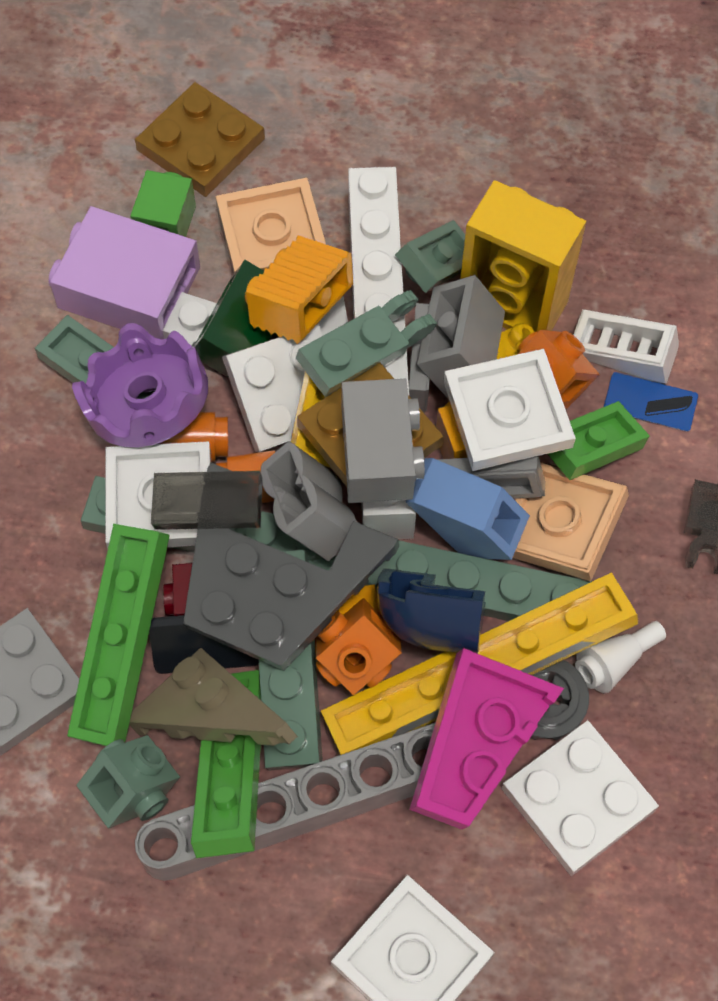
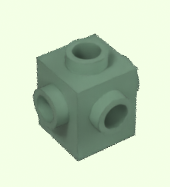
M146 735L128 742L118 739L107 745L100 751L96 760L76 786L109 829L136 817H139L141 821H145L155 816L167 805L169 799L166 797V794L180 776L168 762L162 750Z

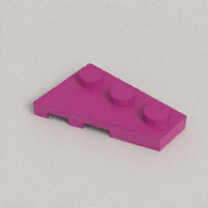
M465 648L456 653L409 810L461 830L469 827L506 774V768L522 745L528 742L537 729L538 722L549 706L554 704L564 688Z

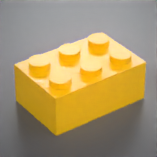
M494 180L466 225L460 279L473 275L477 276L505 310L503 328L510 329L516 324L524 323L529 325L534 332L540 329L552 331L569 300L587 220L577 217L566 208L555 207L534 198L521 188L510 187Z

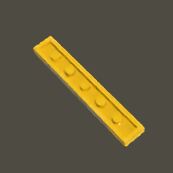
M611 572L481 634L478 654L533 675L637 625L638 616ZM445 651L378 683L374 687H369L354 696L321 710L340 754L342 755L435 722L456 653Z

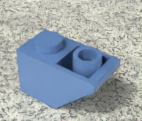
M425 458L424 479L415 480L413 499L406 500V503L458 553L484 559L512 560L530 515L503 487L434 458Z

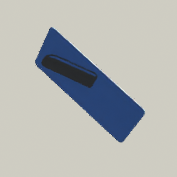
M614 372L611 377L604 407L619 401L636 419L683 431H690L698 394Z

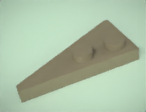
M202 648L191 657L182 660L175 667L172 675L132 711L129 723L135 732L142 736H146L150 728L164 729L171 738L184 739L189 736H195L199 740L232 742L235 735H249L259 745L272 746L279 743L290 744L298 737L281 717Z

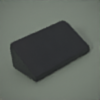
M185 615L156 617L151 620L149 636L154 668L158 674L173 673L175 667L182 660L191 657L200 648L225 669L259 665L258 659L188 629L183 623Z

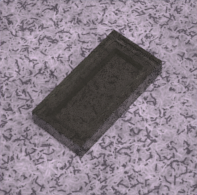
M260 471L154 473L151 525L155 530L261 528L263 477Z

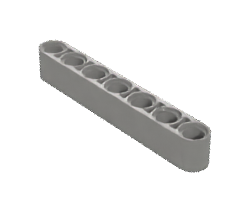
M435 723L258 783L257 810L265 803L276 802L282 805L286 811L281 820L276 823L267 824L256 818L254 851L414 796L422 767L416 764L413 755L419 750L428 749ZM377 766L385 769L391 778L383 786L373 787L363 782L360 775L369 767ZM321 784L331 785L337 790L339 795L335 801L328 805L315 804L308 797L312 788ZM195 805L152 819L141 827L135 839V850L146 872L153 878L162 881L173 880L251 852L196 858L191 845ZM170 838L178 843L176 853L166 861H156L149 857L152 845L160 839Z

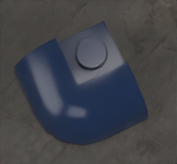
M386 568L382 570L377 579L378 609L388 628L401 640L423 649L458 653L465 648L477 654L479 653L480 636L486 602H484L486 591L435 585V574Z

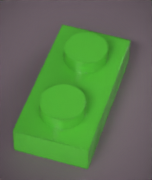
M617 401L571 420L570 424L576 438L573 448L548 453V456L565 476L572 480L643 449L650 435L626 408Z

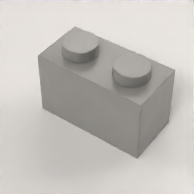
M476 275L433 287L428 314L434 318L437 326L422 339L417 365L448 399L443 381L445 371L497 359L505 310Z
M407 378L342 382L341 410L348 503L413 499L415 479H424L425 467L423 447H413L412 431L420 430V412L418 398L408 399Z

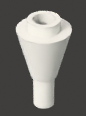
M653 621L631 635L625 634L606 639L577 653L575 668L583 676L588 688L596 689L601 693H609L639 660L643 652L666 638L665 629L659 622Z

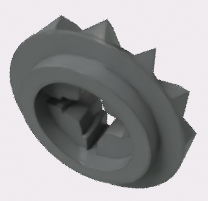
M565 660L532 675L545 681L551 680L553 684L564 688L557 698V701H560V705H550L548 712L546 711L538 722V727L532 734L534 740L553 738L557 741L562 736L578 728L587 713L589 706L587 684L581 673Z

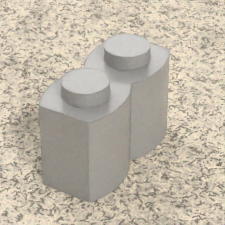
M288 441L262 463V486L266 493L274 498L273 512L278 527L323 559L330 561L338 554L353 521L356 522L355 516L342 503V487L338 477L298 446Z

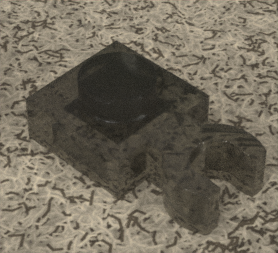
M695 479L691 488L683 533L698 537L691 543L686 553L685 563L688 568L693 569L699 553L707 552L715 559L714 574H718V484Z

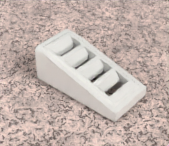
M583 309L573 334L583 344L585 348L583 355L588 361L642 379L664 384L668 381L679 347L677 326ZM595 328L602 330L597 345L590 344ZM614 334L621 336L617 348L610 347ZM633 340L640 342L637 352L630 351ZM652 347L658 348L656 356L650 355Z

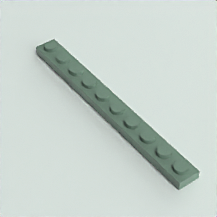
M95 476L80 521L83 529L106 534V478ZM246 508L235 529L237 533L282 552L305 549L308 553L309 563L325 570H330L336 558L334 556L330 561H327L290 537L278 527L273 513ZM398 540L400 546L396 554L388 562L385 560L372 573L366 585L375 584L377 592V579L384 568L435 574V585L486 591L484 616L510 621L592 581ZM195 546L169 547L192 553L195 551Z

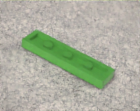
M113 524L69 724L68 737L105 746L118 739L126 741L169 542V534Z
M259 670L231 674L261 700ZM235 735L232 742L201 740L191 845L196 858L252 852L255 850L261 745L257 744L249 735Z

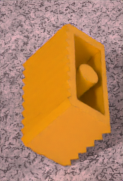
M297 235L296 241L292 240L290 247L287 246L286 249L283 248L277 253L274 262L270 263L269 269L265 268L263 274H259V276H255L250 280L245 292L250 324L254 329L256 327H259L262 331L267 329L271 335L276 333L279 337L284 336L288 341L293 339L296 344L301 342L353 286L351 253Z

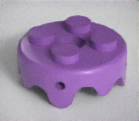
M136 323L126 324L120 329L118 343L114 348L103 353L96 352L90 355L87 363L88 378L86 384L84 381L72 383L74 396L96 434L107 442L121 447H145L160 444L172 438L196 419L208 395V377L196 348L192 347L177 331H172L167 339H159L150 335L141 325ZM155 390L152 395L146 398L136 399L141 392Z

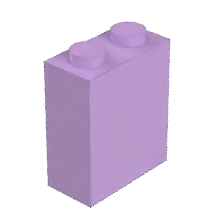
M90 206L83 221L77 222L74 225L69 238V247L62 260H56L50 270L49 286L52 288L57 308L121 329L126 324L136 323L141 325L150 335L164 339L162 330L181 292L188 293L200 269L197 241Z

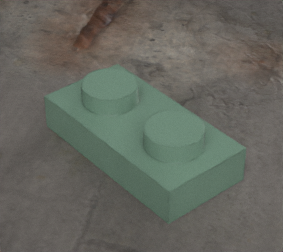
M452 220L406 243L395 256L405 267L408 277L426 293L432 290L433 287L439 286L461 274L465 233Z

